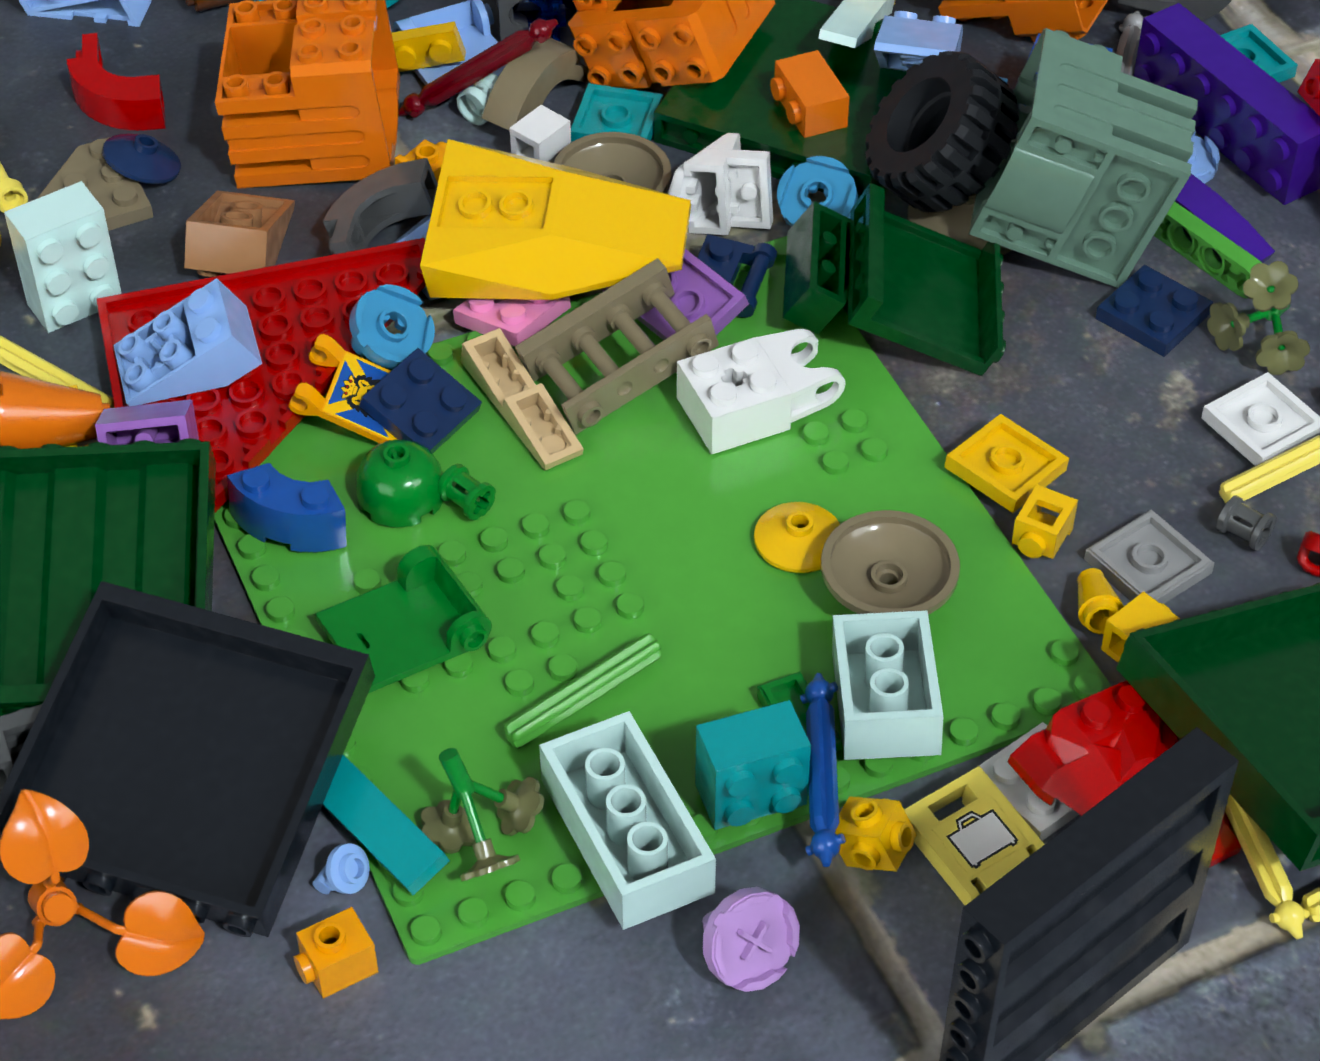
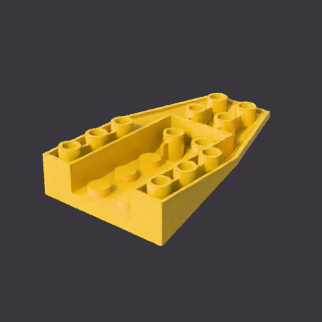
M448 139L420 263L429 297L555 300L613 286L657 258L667 268L668 273L682 270L691 201L581 169Z

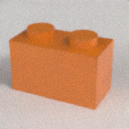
M818 50L775 61L774 78L770 80L772 95L776 101L782 103L786 109L789 122L797 126L804 138L848 127L850 96Z

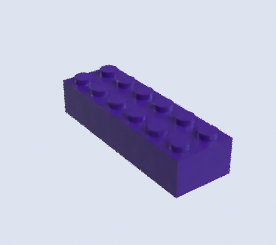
M1180 3L1143 18L1134 77L1198 100L1197 111L1192 120L1196 121L1195 131L1203 138L1205 136L1210 138L1225 157L1283 205L1320 189V116Z

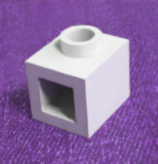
M543 105L538 106L510 127L512 154L553 163L559 152L571 143L570 120Z

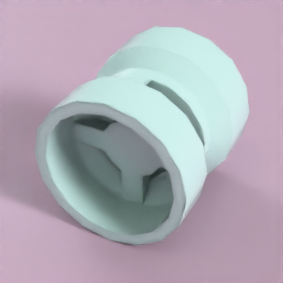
M490 73L475 82L473 87L466 88L458 95V109L470 123L483 125L487 122V120L481 117L493 86L498 79L497 75Z

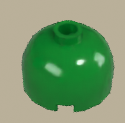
M405 439L388 440L376 445L364 456L356 473L358 506L362 512L364 508L365 511L370 513L371 520L379 525L398 528L421 523V516L428 514L432 509L434 515L444 501L440 498L438 491V481L443 475L440 463L429 449L415 441Z

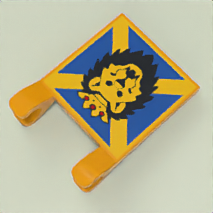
M325 334L319 335L310 351L309 360L318 366L337 367L325 398L313 386L307 383H300L289 402L290 410L299 415L319 416L380 444L388 440H398L359 407L361 398L391 371L344 350L332 337Z

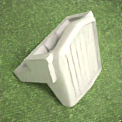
M727 133L676 169L668 194L691 201L689 233L728 235L731 227L771 229L773 206L770 151L741 150L740 134Z

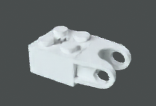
M795 329L754 337L677 361V399L711 454L790 430L792 422L834 403L843 393L846 383L844 377L837 369L804 367L818 353V339L810 330ZM808 342L802 351L791 354L796 345ZM834 382L827 391L816 394L819 387Z

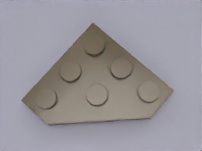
M110 137L97 139L91 143L78 146L38 198L82 181L103 207L108 231L153 218L151 204L140 182L119 174L104 160L102 154L103 146Z

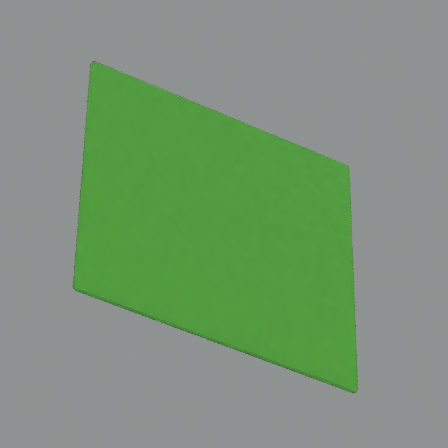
M787 236L764 242L776 249L777 257L773 266L767 269L758 290L756 309L751 317L736 316L716 335L719 346L712 350L754 337L795 329H805L782 318ZM742 264L733 284L739 291L743 287L751 267L750 265ZM600 293L571 301V308L564 312L553 322L562 318L566 314L583 305L584 303L591 300ZM843 308L819 334L812 332L818 339V353L814 359L804 366L807 368L828 367L837 369L845 379L846 385L843 393L831 405L792 422L790 430L711 454L677 399L676 372L605 416L596 425L588 427L575 435L584 448L583 455L544 471L461 363L462 343L483 335L473 331L433 343L425 354L482 401L479 411L442 444L433 455L440 463L443 473L452 465L462 464L469 470L471 477L480 483L486 482L494 486L496 489L495 501L484 516L477 520H471L465 516L464 509L453 501H443L440 509L434 515L432 509L428 514L421 516V523L414 526L394 528L377 524L371 520L370 513L365 511L364 508L362 512L358 506L356 473L364 456L380 443L319 416L307 415L260 465L270 463L280 474L293 480L306 482L329 480L345 508L347 547L323 552L291 551L290 544L277 542L269 538L264 543L248 534L232 517L229 499L215 513V525L260 625L332 644L315 620V613L396 581L397 568L401 559L409 551L422 545H431L436 548L492 623L488 639L479 649L468 651L368 693L343 753L421 831L423 828L420 822L422 810L426 807H437L438 803L442 800H451L453 787L439 760L440 753L448 748L457 749L471 780L494 790H507L512 781L517 779L523 781L527 777H533L540 783L539 793L544 797L543 808L535 816V823L529 832L525 834L517 832L514 836L506 835L501 831L502 820L497 816L498 807L494 805L493 800L474 792L471 794L485 838H491L495 853L502 856L518 854L520 861L469 880L461 881L460 875L468 871L477 859L472 846H462L457 853H445L450 862L415 895H412L355 838L357 845L364 850L368 857L369 872L405 953L412 964L420 965L604 896L541 780L539 745L630 711L713 855L810 819L808 785L806 805L799 806L788 813H774L756 818L742 826H728L714 830L695 785L696 725L762 708L763 706L757 698V686L799 671L807 683L813 680L816 673H821L829 683L835 682L832 656L833 615L857 614L843 606L833 597L825 585L821 570L809 573L787 572L770 565L760 556L754 543L755 526L766 511L777 505L788 502L815 504L832 513L840 524L856 515L871 511L893 510L911 513L932 522L946 533L953 542L960 560L959 580L954 593L942 607L928 615L943 710L941 755L844 760L843 745L841 743V750L836 751L839 808L844 806L849 796L868 798L1008 746L1040 723L1044 722L1048 726L1053 715L1061 708L1111 687L1104 674L968 483L944 468L946 452L857 327L848 324V315ZM638 319L634 320L654 345L663 341ZM620 330L598 342L619 368L640 355ZM808 342L796 345L791 354L802 351ZM512 346V348L514 349L515 353H516L517 356L519 357V355H518V353H517V351H516L515 346ZM584 352L562 364L582 390L587 389L604 378ZM546 374L534 383L536 385L540 383L544 385L568 423L561 406L568 399L551 377ZM834 382L819 387L816 394L827 391ZM644 634H652L659 641L662 647L660 658L521 748H515L504 735L505 723ZM834 692L830 704L834 708L835 729L842 739L837 692Z

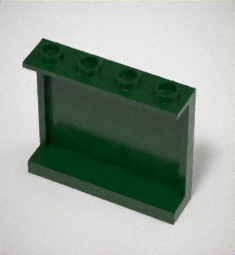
M869 183L850 211L848 324L983 376L993 362H999L1006 348V341L1003 339L1005 312L1002 310L1004 283L1001 282L1003 255L1000 254V245L988 241L983 249L980 250L884 211L885 189Z

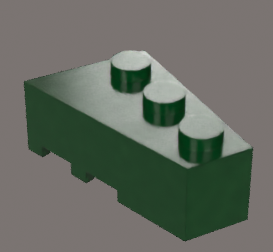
M813 201L787 233L782 318L819 334L848 301L850 218Z

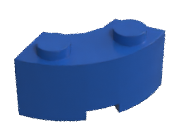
M270 463L227 475L230 513L239 526L256 539L265 543L269 538L277 542L290 544L291 551L323 552L347 547L345 508L329 480L315 482L293 480L280 474Z

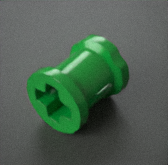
M455 464L449 467L438 481L440 498L444 501H453L464 509L465 516L471 520H477L484 516L495 501L496 489L494 486L486 482L480 483L471 477L469 470L462 464Z

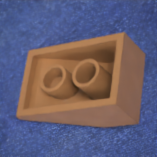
M217 190L186 220L184 268L195 269L202 276L215 277L220 276L222 273L231 274L274 266L294 211L295 200Z

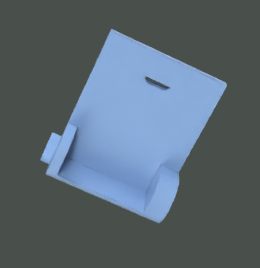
M468 0L393 23V32L455 21L466 50L465 61L413 70L425 85L498 43L491 35L490 25L494 24V18L488 3L483 4L481 0ZM506 65L492 73L499 77Z

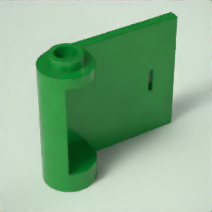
M431 545L418 546L401 559L397 568L396 581L315 613V620L333 645L369 654L375 678L368 693L468 651L479 649L486 643L492 629V623L436 548Z

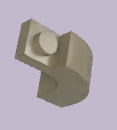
M549 38L544 43L535 42L530 51L507 63L493 86L481 118L510 131L512 125L542 105L550 91L558 83L567 79L588 82L587 76L589 71L586 65L580 63L581 56L573 47Z

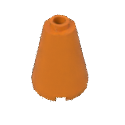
M0 371V446L28 449L40 448L46 444L65 446L97 439L95 424L103 410L110 408V404L102 403L101 395Z

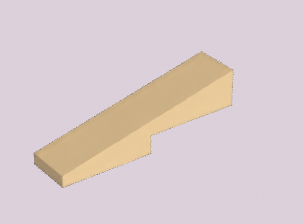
M500 328L462 343L461 363L544 471L583 455L584 448L542 383L537 385L534 383Z

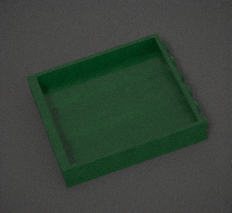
M188 438L182 439L177 443H154L152 441L140 440L129 445H109L103 442H93L79 447L46 444L40 448L28 449L0 446V716L23 708L43 704L101 581L212 611L216 461L210 441L201 442L197 439Z

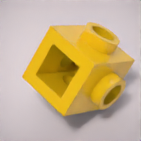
M849 796L839 813V825L835 832L837 835L842 833L845 836L846 842L841 844L839 854L847 867L897 872L917 836L900 801Z

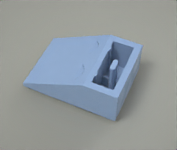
M217 278L204 287L195 290L190 296L170 309L161 312L156 318L133 333L126 335L122 340L113 345L126 404L129 406L142 405L225 387L262 364L247 306Z

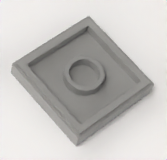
M1152 509L1087 548L1084 560L1089 565L1101 570L1105 578L1130 601L1144 591L1162 604H1165L1212 574L1215 564Z

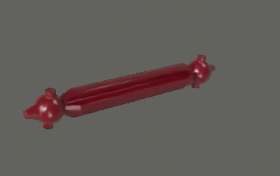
M541 18L534 20L530 24L529 30L516 31L428 83L419 94H409L399 109V116L410 115L417 117L425 111L426 106L438 105L530 51L535 42H546L551 37L553 29L558 25V21L556 19L544 20Z

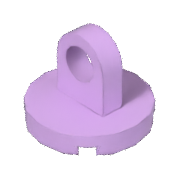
M760 887L739 889L724 898L716 909L707 913L702 920L704 929L703 955L709 971L722 983L744 992L764 989L779 980L787 970L784 965L788 962L790 955L795 957L799 946L800 925L794 908L778 894Z

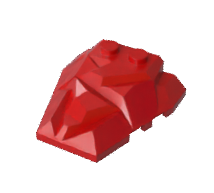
M1125 680L1061 708L1053 715L1047 728L1031 735L1010 755L1007 762L1038 798L1050 806L1058 799L1082 816L1180 739L1129 682ZM1224 812L1209 868L1238 854L1242 848L1226 812Z

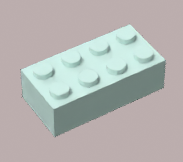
M630 711L539 745L541 780L623 930L715 893L716 858Z

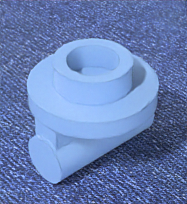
M352 843L336 846L330 852L325 866L313 881L314 888L323 894H329L331 891L353 894L360 891L365 886L370 871L366 853L361 847Z

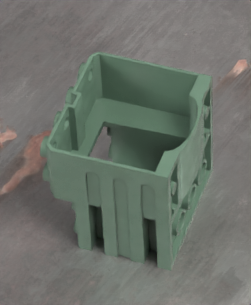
M1043 29L1019 75L1017 85L1012 89L1015 93L1019 109V120L1015 122L1018 127L1016 139L1011 141L1010 146L1012 150L1008 158L1003 159L1000 163L999 172L994 178L990 177L985 183L986 187L976 194L969 235L991 243H997L1005 248L1119 288L1127 280L1191 175L1192 164L1187 162L1193 154L1194 142H1191V137L1195 132L1196 121L1192 120L1197 111L1198 100L1121 72L1123 56L1108 51L1102 45H1091L1074 39L1068 33L1061 30Z

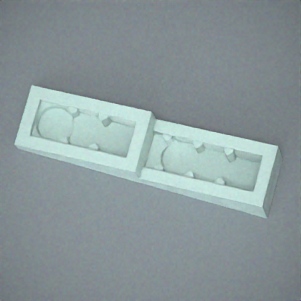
M843 0L820 29L818 39L852 48L858 47L872 38L876 22L883 19L885 15L892 14L895 0Z

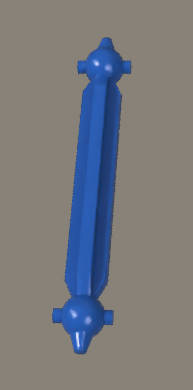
M816 673L813 680L806 686L805 694L800 695L803 704L810 703L806 712L807 737L811 744L808 784L810 827L815 833L810 845L806 846L805 849L809 856L814 854L820 859L824 867H829L832 859L839 853L841 844L846 842L845 836L842 833L838 835L835 833L839 825L835 716L834 708L830 702L833 699L834 692L838 691V686L836 682L829 683L826 681L821 673Z

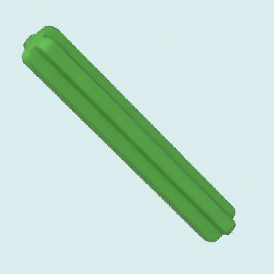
M644 634L505 723L504 735L515 748H521L660 658L662 647L659 641L652 634Z

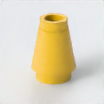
M1089 568L1082 571L1077 578L1078 618L1080 623L1089 631L1096 634H1104L1106 620L1124 606L1103 572L1097 568Z

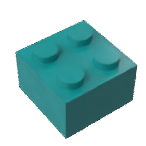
M790 700L696 725L695 785L714 830L728 826H742L753 819L774 813H788L799 806L807 804L811 744Z

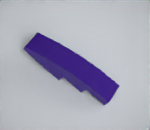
M1193 174L1190 175L1175 202L1262 263L1267 261L1274 254L1275 250L1218 193Z

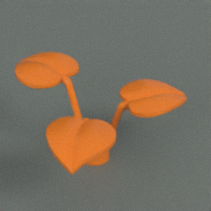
M22 789L20 791L15 807L2 831L0 838V860L10 876L20 882L33 884L28 893V903L37 916L31 922L34 927V933L30 946L16 933L7 932L0 935V1019H16L30 1015L40 1009L50 998L55 984V969L47 957L37 953L43 944L44 927L46 924L49 926L64 925L75 914L83 916L114 934L122 935L115 949V957L121 966L136 975H162L188 962L203 944L205 932L197 922L189 906L174 894L156 890L136 897L129 903L124 912V926L110 921L86 908L82 903L77 902L74 893L61 880L59 872L76 870L86 861L89 850L87 830L78 816L62 802L44 793L29 789Z

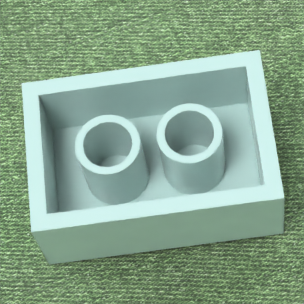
M82 181L4 212L27 305L48 333L98 313L97 298L122 294L104 209Z
M928 611L833 615L832 656L835 682L838 686V691L836 692L844 760L941 755L943 710Z

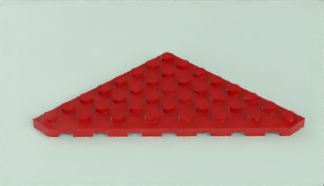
M425 238L97 298L115 408L129 405L126 404L114 344L216 278L247 306L262 360L261 365L225 387L146 403L155 404L193 400L199 440L201 442L210 441L216 461V513L229 499L227 475L259 466L306 416L296 414L289 408V402L297 386L300 383H307L313 386L322 396L328 392L337 367L318 366L309 360L310 351L317 337L321 334L328 335L344 350L360 357L351 346L352 335L349 327L350 314L355 303L366 292L376 290L379 286L386 284L404 287L416 295L426 286L420 267ZM389 319L384 324L385 328L393 322L392 319Z

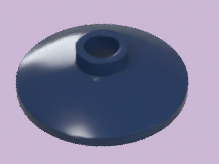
M118 134L107 139L103 146L102 154L106 163L113 170L129 179L149 184H161L170 182L179 175L181 162L176 153L152 136L145 134Z

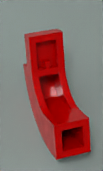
M82 34V50H76V58L67 59L72 90L79 108L93 120L117 129L134 131L166 129L165 102L160 75L126 77L106 71L103 68L98 34Z

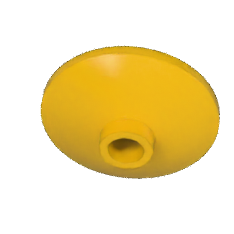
M806 502L783 503L766 511L758 520L754 531L755 547L766 562L780 570L792 573L821 570L824 544L832 531L840 523L832 513L818 505Z

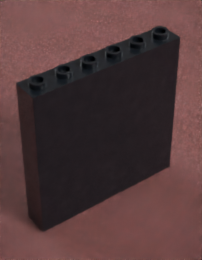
M101 581L0 793V838L15 807L20 791L22 789H29L44 793L62 802L72 810L82 821L88 833L89 850L86 861L76 870L59 872L63 882H65L66 878H71L83 882L87 889L97 894L110 896L112 891L128 895L131 901L149 891L169 892L179 897L189 906L198 923H204L205 919L222 923L227 931L241 937H251L252 933L269 937L375 678L369 654Z

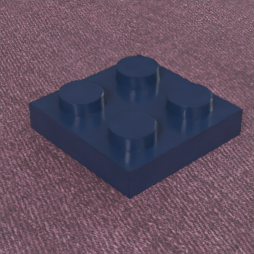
M1143 265L1097 307L1095 319L1165 357L1210 315V307L1213 301L1147 265Z
M417 348L361 398L359 407L398 440L405 439L418 442L434 453L479 411L482 401Z

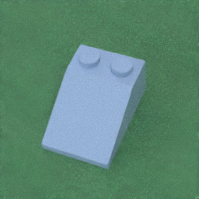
M895 11L894 16L885 15L874 46L880 68L907 71L914 64H922L923 59L930 55H939V52L945 51L960 52L963 26L956 24V19L948 16L936 15L933 16L932 21L919 20L917 19L918 14L907 11Z

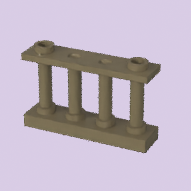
M658 258L515 346L522 364L534 382L548 374L568 400L561 404L575 435L588 427L596 425L605 416L676 373L677 361L711 351L719 346L711 318L707 314L690 323L671 301L670 297L675 295L667 268ZM654 307L676 331L675 334L657 345H654L634 321ZM617 330L624 334L640 354L620 368L598 343ZM582 352L588 356L604 376L603 379L585 390L581 389L562 365Z

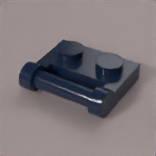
M707 234L697 258L731 285L734 284L742 264L751 266L740 291L746 296L749 305L737 315L747 318L751 317L758 304L756 295L767 269L771 268L776 260L777 251L768 243H758L753 246Z

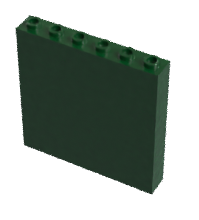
M775 0L776 4L722 79L712 83L672 86L654 111L655 143L697 154L727 133H739L741 150L770 151L771 177L781 179L786 170L794 165L796 167L801 163L807 162L806 158L813 156L831 157L843 163L849 170V174L854 179L859 199L869 183L882 186L871 175L865 152L867 148L865 142L867 134L871 132L870 122L873 115H877L880 109L878 105L883 97H887L892 91L891 86L897 79H902L907 72L880 68L874 46L883 20L875 23L871 39L856 48L818 39L820 29L837 7L812 0ZM818 50L850 96L848 127L804 138L797 126L789 122L786 109L782 103L774 99L770 80L774 78L776 60ZM692 65L696 70L701 71L697 66ZM818 188L817 191L824 193V189Z
M1320 582L1289 592L1284 591L1278 595L1255 601L1250 600L1236 606L1212 610L1205 614L1186 619H1177L1167 624L1139 629L1130 633L1125 641L1124 650L1116 668L1119 673L1179 739H1182L1198 727L1238 759L1230 795L1299 871L1320 865Z

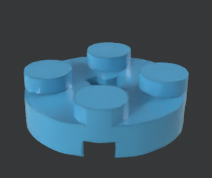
M813 156L806 158L807 162L801 163L796 167L794 165L791 166L781 177L777 188V200L783 220L790 227L795 224L812 204L811 199L807 197L808 194L816 193L818 188L824 189V195L827 197L824 202L819 204L850 218L852 207L858 200L855 182L849 174V170L843 163L831 157Z
M382 285L376 290L366 292L353 306L349 319L352 335L351 346L358 355L366 356L367 359L381 367L394 369L417 348L424 353L430 349L435 335L434 321L431 314L428 317L426 316L425 311L420 307L423 302L416 294L401 286ZM389 319L395 321V328L401 330V334L390 333L384 324Z

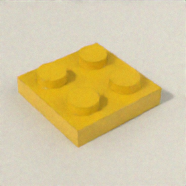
M999 414L947 454L944 468L1014 513L1025 504L1036 484L1046 487L1067 470L1069 457L1009 418Z

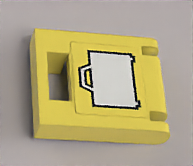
M980 766L904 809L917 834L914 843L965 906L979 896V892H984L1045 845ZM962 797V803L965 807L939 821L933 814Z

